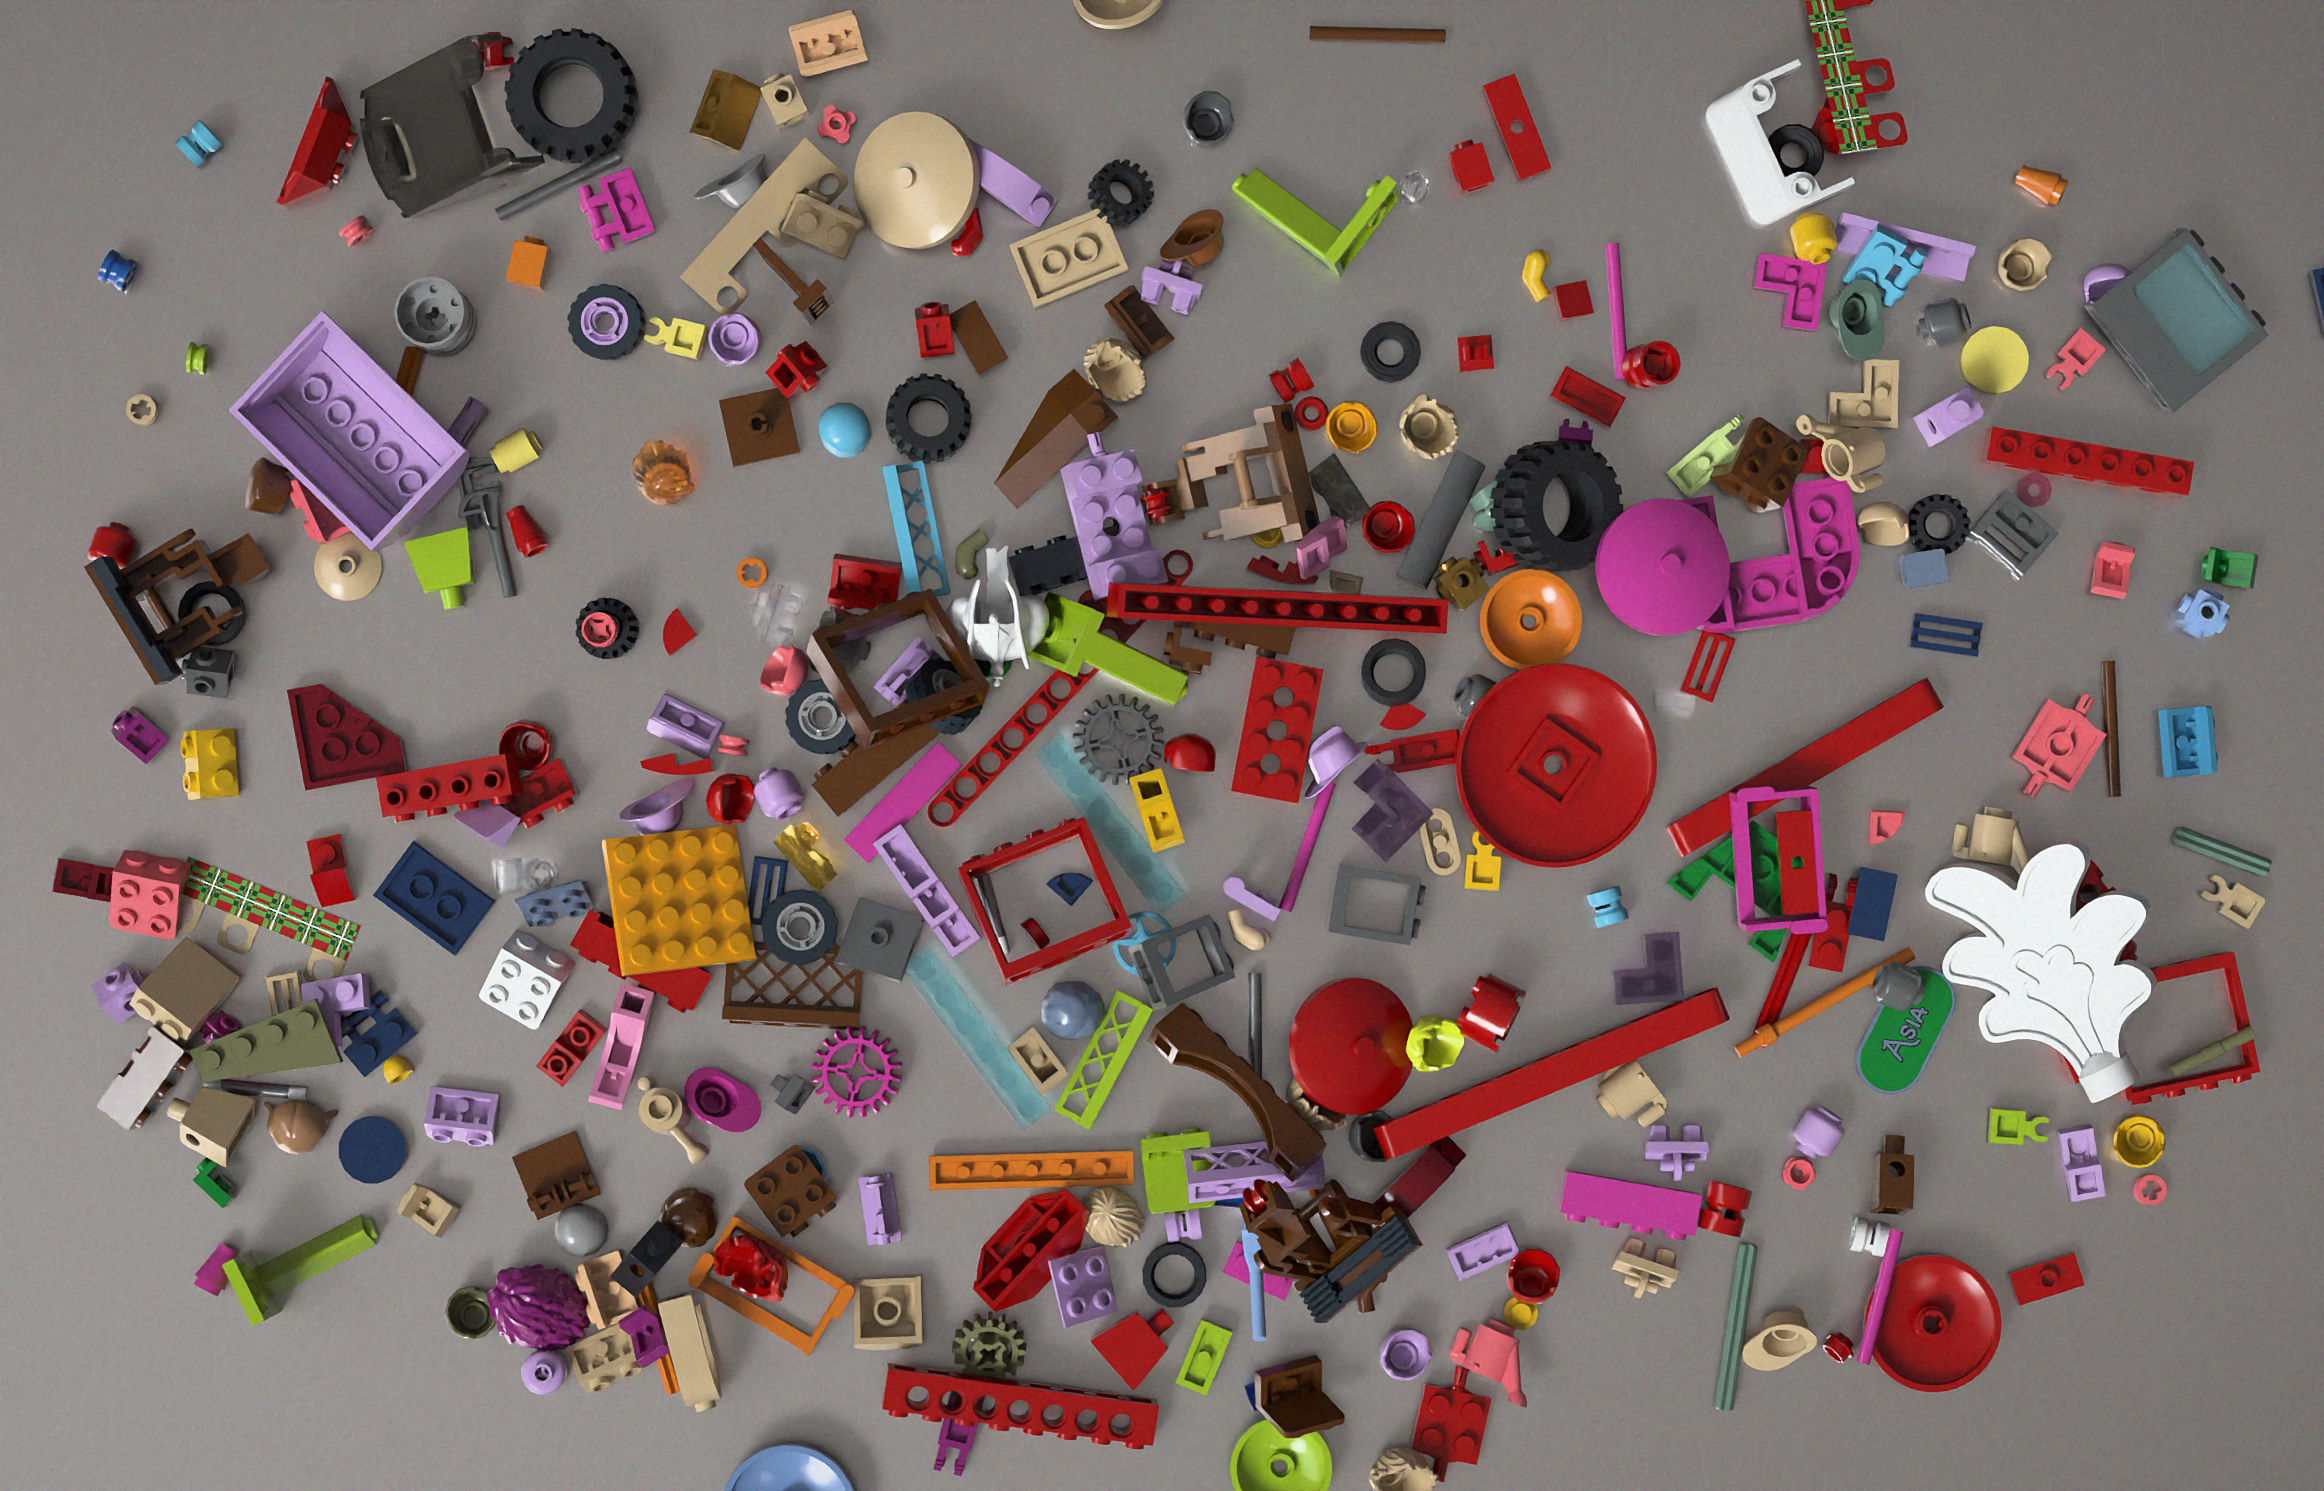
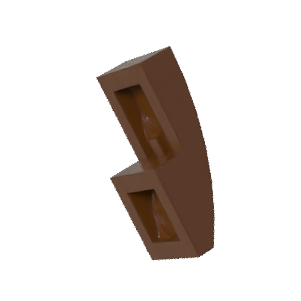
M976 300L950 314L951 327L978 375L1008 359Z

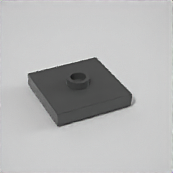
M859 897L836 961L839 964L901 983L924 919Z

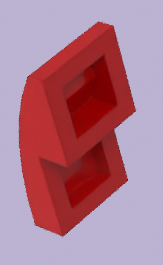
M671 753L640 761L642 768L663 774L699 775L716 772L713 758L679 765L677 754Z

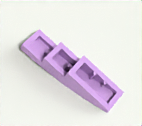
M901 824L873 843L910 899L913 900L953 958H956L981 940L975 928Z

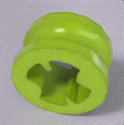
M191 342L186 356L187 373H192L193 370H198L200 374L204 375L209 362V345L203 344L202 347H198L196 343Z

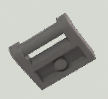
M2006 489L1973 526L1967 537L1973 542L1978 541L2010 568L2012 570L2010 574L2019 580L2051 544L2059 532ZM1991 523L2027 552L2022 560L1986 531Z

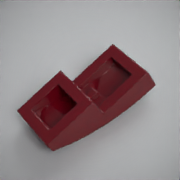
M57 858L51 891L111 902L114 868Z

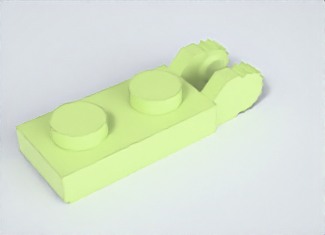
M1740 413L1720 430L1716 429L1665 473L1687 499L1711 480L1710 475L1715 466L1730 463L1734 460L1745 435L1734 446L1725 435L1742 424L1744 418Z

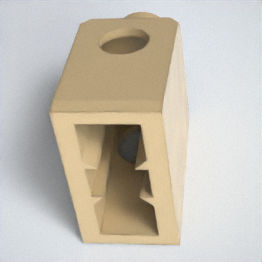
M204 1087L199 1089L192 1103L175 1097L169 1106L167 1116L181 1121L180 1140L183 1144L219 1165L227 1167L255 1119V1099Z

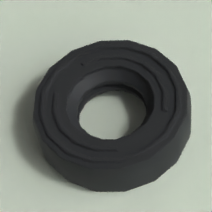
M1787 124L1776 129L1767 138L1785 177L1796 172H1807L1814 177L1820 171L1824 161V147L1820 137L1811 128L1801 124ZM1788 142H1798L1805 147L1807 158L1799 167L1791 168L1786 166L1781 159L1782 147Z
M1394 321L1379 323L1371 328L1362 340L1360 349L1362 364L1367 372L1377 380L1389 383L1402 381L1410 376L1419 364L1421 356L1420 341L1414 331L1403 323ZM1395 339L1401 343L1404 355L1400 362L1388 365L1379 359L1377 350L1382 341Z

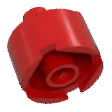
M1489 974L1487 978L1480 975L1471 992L1473 997H1475L1471 1008L1464 1006L1456 1025L1461 1028L1460 1035L1497 1053L1500 1046L1495 1043L1497 1039L1505 1041L1521 1008L1516 1000L1518 996L1525 999L1527 991L1492 974Z

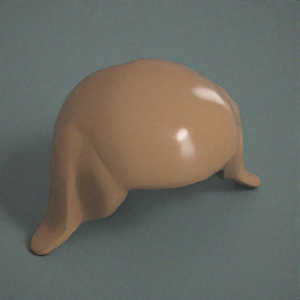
M289 1100L280 1103L276 1108L268 1102L264 1103L265 1108L269 1111L267 1130L281 1150L292 1154L310 1152L325 1135L329 1121L338 1114L337 1110L322 1113L314 1105L300 1100Z

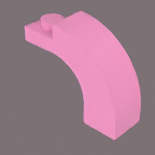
M621 983L612 1009L608 1037L589 1095V1102L622 1111L644 1044L654 992Z

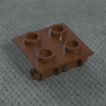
M575 1131L512 1157L528 1196L527 1203L530 1210L534 1211L537 1220L601 1194Z

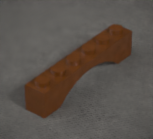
M1182 1002L1154 1026L1148 1041L1171 1064L1207 1073L1223 1082L1240 1096L1251 1109L1261 1127L1266 1142L1268 1159L1292 1183L1321 1158L1327 1146L1321 1133L1314 1127H1309L1300 1118L1295 1107L1285 1103L1275 1093L1273 1086L1268 1081L1261 1080L1251 1070L1247 1060L1237 1056L1227 1046L1225 1039L1220 1034L1212 1032L1203 1023V1019L1198 1012L1189 1009Z

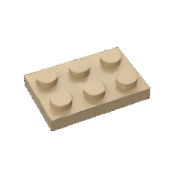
M1099 208L1009 244L1034 309L1129 271L1112 227L1106 223L1107 216L1105 215L1102 219L1097 216L1100 212Z

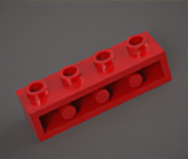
M515 753L376 777L382 817H394L395 823L415 820L414 813L426 811L427 817L448 814L447 807L459 805V811L480 808L479 801L491 799L492 805L512 802V795L522 794Z

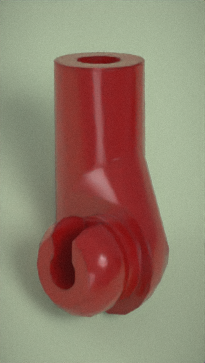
M973 208L971 215L965 222L966 229L958 239H954L951 242V251L955 256L967 257L973 254L983 241L984 233L978 208Z

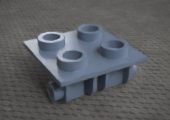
M579 879L561 886L557 885L551 889L546 888L544 891L540 890L515 898V903L529 927H544L550 925L556 919L580 917L590 909H595L588 895L590 890L587 881L581 882Z

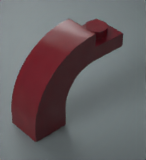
M1449 1136L1434 1141L1425 1148L1400 1176L1375 1196L1370 1203L1380 1205L1383 1210H1386L1389 1206L1402 1208L1408 1218L1456 1170L1455 1168L1467 1155Z

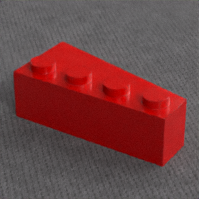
M597 908L588 911L570 943V946L579 950L578 954L593 963H596L597 960L609 966L607 971L623 980L627 976L639 982L638 988L654 992V997L659 993L669 998L667 1004L682 1013H685L687 1009L691 1011L696 1010L715 974L702 967L622 976L613 917Z

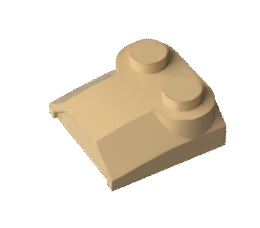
M921 1276L885 1279L853 1278L855 1348L895 1350L923 1346Z

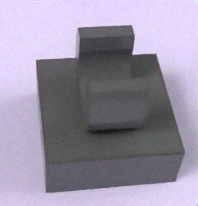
M777 1074L770 1084L780 1092L774 1102L795 1115L816 1088L809 1081L796 1074L790 1080Z

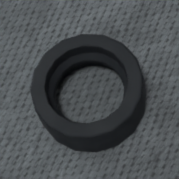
M214 581L197 583L188 589L180 600L178 608L179 621L192 614L193 606L200 597L211 593L219 594L228 601L231 609L240 606L243 613L230 621L225 628V633L205 645L218 646L227 644L236 638L244 627L246 617L244 601L238 592L230 586L217 587Z
M1397 638L1382 640L1373 645L1364 656L1361 667L1363 687L1368 695L1379 704L1390 707L1405 705L1414 700L1423 689L1426 679L1425 659L1419 649L1408 641ZM1393 653L1406 657L1412 664L1414 671L1412 682L1408 687L1395 692L1387 691L1380 687L1374 679L1373 672L1375 664L1381 657Z
M1166 1242L1156 1247L1147 1256L1142 1269L1143 1285L1148 1295L1156 1303L1169 1308L1184 1307L1194 1302L1203 1292L1206 1283V1266L1201 1255L1193 1247L1181 1242ZM1168 1255L1183 1256L1191 1262L1194 1268L1195 1278L1192 1286L1186 1292L1179 1295H1170L1163 1292L1157 1286L1154 1279L1156 1265L1162 1258Z

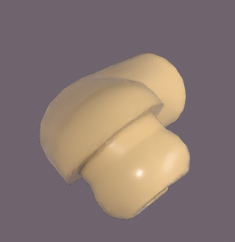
M1243 908L1226 912L1236 942L1251 950H1261L1269 945L1271 939L1269 932L1265 929L1257 930L1249 926Z

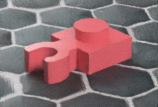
M2080 327L2057 353L2064 361L2061 364L2050 367L2046 372V377L2049 379L2056 371L2062 372L2065 380L2059 388L2063 390L2071 385L2074 371L2078 372L2081 376L2085 375L2106 349Z

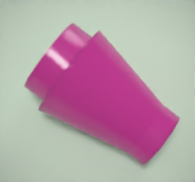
M219 1243L216 1250L195 1273L197 1278L194 1285L218 1297L221 1289L225 1291L228 1281L222 1264L234 1259L237 1252Z

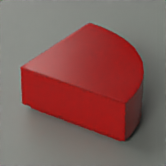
M677 608L668 616L663 629V642L669 656L698 636Z
M1409 703L1402 706L1390 707L1379 725L1390 730H1404L1418 724L1426 714Z

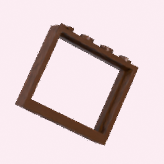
M931 589L919 593L917 591L911 592L901 600L890 604L881 603L872 611L862 615H850L842 622L833 626H821L811 634L806 653L865 750L983 704L990 687ZM922 614L963 680V683L872 717L832 648Z

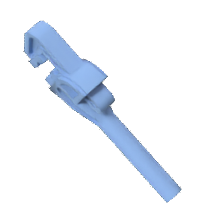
M1244 1223L1242 1239L1244 1256L1250 1276L1253 1340L1264 1341L1266 1340L1263 1274L1265 1273L1257 1266L1253 1256L1261 1247L1256 1240L1259 1236L1254 1233H1248Z

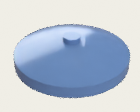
M788 1443L769 1446L749 1456L734 1471L724 1491H854V1488L845 1471L827 1454L810 1446Z

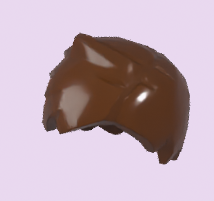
M688 1187L676 1190L665 1200L661 1207L659 1221L684 1242L681 1245L682 1247L695 1248L704 1246L707 1240L713 1238L718 1224L717 1211L713 1204L714 1199L696 1188Z

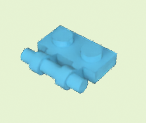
M1877 224L1844 272L1843 281L1849 284L1857 279L1869 280L1877 288L1880 286L1886 289L1881 300L1885 305L1893 306L1896 300L1903 298L1907 292V284L1912 277L1918 276L1923 269V261L1928 256V253L1920 247H1917L1912 255L1905 252L1907 238ZM1894 264L1902 268L1897 277L1889 274Z

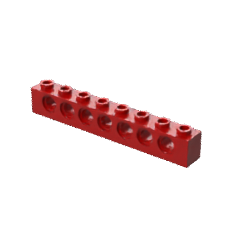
M887 1363L881 1399L882 1409L888 1410L887 1414L894 1417H908V1413L922 1415L921 1419L931 1422H941L942 1418L956 1419L955 1423L968 1427H974L976 1422L989 1424L990 1429L997 1431H1009L1010 1427L1023 1428V1433L1034 1436H1042L1043 1431L1057 1433L1056 1437L1064 1440H1077V1436L1090 1437V1442L1101 1445H1110L1111 1440L1124 1442V1446L1131 1449H1144V1445L1153 1446L1159 1411L1157 1399ZM917 1386L925 1388L928 1391L925 1399L922 1401L911 1400L908 1394L912 1388ZM949 1391H956L961 1395V1400L954 1406H948L943 1403V1396ZM982 1396H991L995 1399V1404L989 1410H980L976 1406L978 1399ZM1015 1401H1026L1029 1404L1028 1410L1022 1415L1013 1414L1010 1411V1407ZM1050 1405H1058L1063 1411L1059 1418L1051 1420L1044 1416L1046 1408ZM1090 1409L1096 1413V1418L1092 1423L1082 1424L1078 1421V1416L1083 1410ZM1118 1414H1125L1130 1417L1128 1425L1122 1429H1117L1111 1425L1113 1418Z

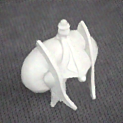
M1006 545L998 553L996 548L986 549L988 577L986 583V604L984 605L982 601L977 599L981 580L977 579L972 588L971 595L959 596L950 603L946 610V615L972 657L990 662V679L993 680V685L996 687L1000 686V680H1003L1004 661L1022 658L1025 668H1030L1028 654L1044 638L1049 626V611L1044 601L1033 594L1020 597L1017 588L1008 579L1007 550L1009 546ZM1009 592L1012 597V602L1010 604L1008 603L1010 597Z

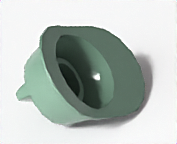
M1866 279L1854 280L1845 288L1838 290V293L1830 303L1829 315L1834 327L1839 330L1841 343L1847 354L1855 360L1867 361L1874 358L1880 352L1884 342L1882 302L1880 292L1874 283Z

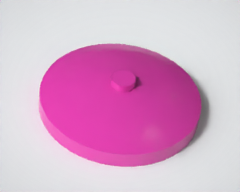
M1660 498L1635 504L1625 509L1612 520L1599 542L1595 570L1601 595L1617 618L1639 632L1654 636H1671L1700 626L1718 609L1729 584L1730 560L1725 541L1710 518L1688 503Z

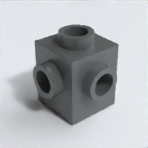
M200 647L191 652L189 659L183 660L181 668L184 673L181 675V678L186 679L187 694L228 698L235 676L234 651Z

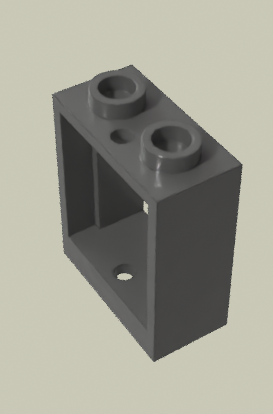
M1339 865L1328 932L1410 945L1411 939H1417L1420 919L1414 917L1416 905L1423 906L1426 886L1420 885L1421 878ZM1352 875L1410 885L1402 935L1344 926Z
M1210 914L1128 947L1153 1011L1172 1005L1235 978L1233 961L1223 948L1220 940V929L1212 920ZM1196 930L1214 977L1175 993L1156 946Z

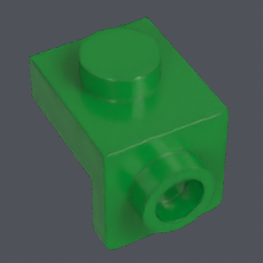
M2210 547L2209 554L2204 556L2202 562V573L2205 575V581L2216 585L2253 589L2258 555Z

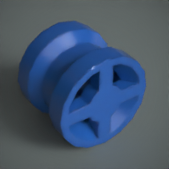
M112 249L105 257L99 269L97 279L104 283L110 281L115 285L116 289L124 292L137 271L138 262L133 259L125 260L121 258L119 252Z

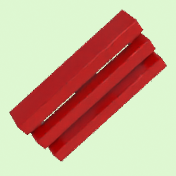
M1702 630L1680 691L1712 703L1736 639L1722 633ZM1708 636L1712 637L1713 641L1696 687H1689ZM1723 641L1726 643L1709 691L1705 693L1702 691L1719 643Z

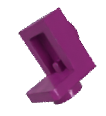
M641 1306L619 1320L620 1328L631 1335L636 1362L643 1367L650 1365L670 1352L662 1318L647 1306Z

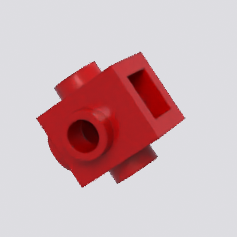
M804 341L795 347L792 344H788L781 349L775 356L777 360L765 373L784 396L788 398L801 390L808 393L821 382L819 375L828 366L820 358L818 352L807 341Z

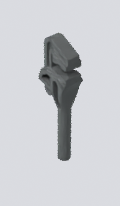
M469 457L466 468L457 480L461 496L458 516L459 518L465 517L467 526L472 530L478 529L481 524L488 530L503 598L514 597L517 594L501 525V483L497 480L487 486L479 484L475 485L476 490H473L470 474H473L474 478L477 479L484 473L491 474L497 472V466L491 457Z

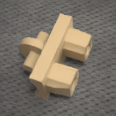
M1630 1238L1623 1250L1614 1259L1612 1269L1626 1273L1624 1283L1635 1287L1633 1297L1640 1299L1644 1290L1656 1294L1659 1285L1670 1288L1673 1281L1677 1280L1679 1270L1675 1269L1677 1254L1666 1249H1659L1654 1262L1643 1258L1646 1243Z

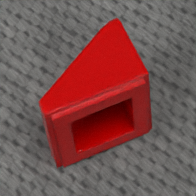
M1586 280L1553 287L1561 321L1594 313Z

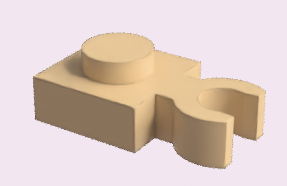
M2211 875L2209 879L2217 883L2218 891L2212 895L2202 890L2201 896L2208 901L2222 902L2218 912L2242 927L2249 929L2266 899L2238 882H2235L2232 888L2229 889L2223 878Z

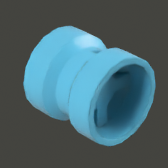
M200 120L192 126L190 134L181 136L175 142L176 146L197 168L206 161V156L210 152H216L223 146L220 140Z
M1620 886L1587 895L1590 906L1594 907L1596 912L1594 920L1597 928L1629 919L1627 909L1622 906L1620 901L1622 897Z

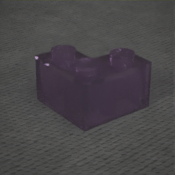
M1378 758L1353 782L1375 805L1351 829L1385 862L1434 814Z
M1678 931L1642 933L1644 967L1610 970L1612 1003L1614 1005L1684 1000Z

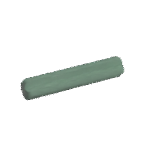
M2178 827L2173 836L2174 844L2257 875L2267 876L2272 864L2270 859L2188 828Z

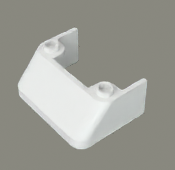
M1799 59L1759 76L1716 99L1709 105L1705 114L1708 128L1750 219L1760 226L1776 223L1840 194L1855 184L1853 177L1821 191L1816 179L1807 172H1796L1785 177L1757 115L1768 111L1776 99V92L1772 83L1795 73L1801 66Z

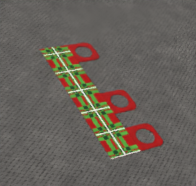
M1804 0L1841 154L1904 145L1908 140V134L1903 116L1898 112L1869 116L1864 94L1885 92L1894 88L1895 81L1890 62L1884 58L1856 62L1843 8L1868 5L1873 0ZM1880 66L1886 71L1887 80L1883 85L1874 86L1867 81L1866 71L1869 67ZM1889 119L1899 125L1900 134L1896 139L1887 140L1880 135L1879 125L1882 121Z

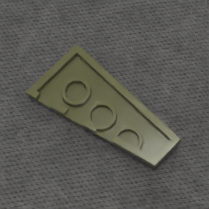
M318 998L189 1050L202 1082L343 1062Z

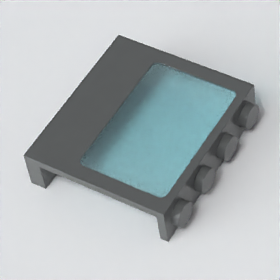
M2187 228L2175 230L2173 232L2175 237L2104 295L2093 297L2083 305L2166 412H2175L2269 336L2263 328L2266 323L2260 314L2255 310L2250 311L2243 302L2246 298L2241 289L2234 283L2229 284L2222 275L2225 272L2224 267L2215 257L2209 258L2202 248L2205 245L2202 238L2194 230L2189 231Z

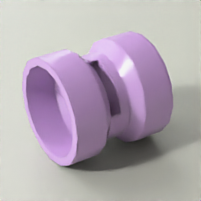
M1198 1208L1164 1213L1168 1243L1179 1242L1181 1238L1189 1237L1191 1240L1202 1239ZM1182 1217H1186L1187 1231H1184Z

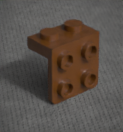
M1757 417L1752 419L1733 462L1715 466L1710 478L1720 484L1719 487L1722 491L1738 496L1746 502L1745 504L1749 509L1755 512L1763 513L1783 508L1807 456V448L1764 418Z
M799 1145L791 1146L750 1176L744 1183L746 1190L781 1238L789 1233L793 1238L809 1227L806 1220L816 1213L820 1218L837 1206L834 1200L839 1196L833 1185H828Z
M1317 1355L1255 1371V1407L1283 1437L1299 1438L1319 1430H1329L1345 1422V1414L1322 1391V1361Z

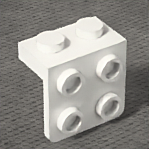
M516 929L502 947L479 993V997L482 1001L527 1027L537 1029L542 1023L558 989L571 973L575 962L566 958L561 952L554 951L540 943L533 936Z

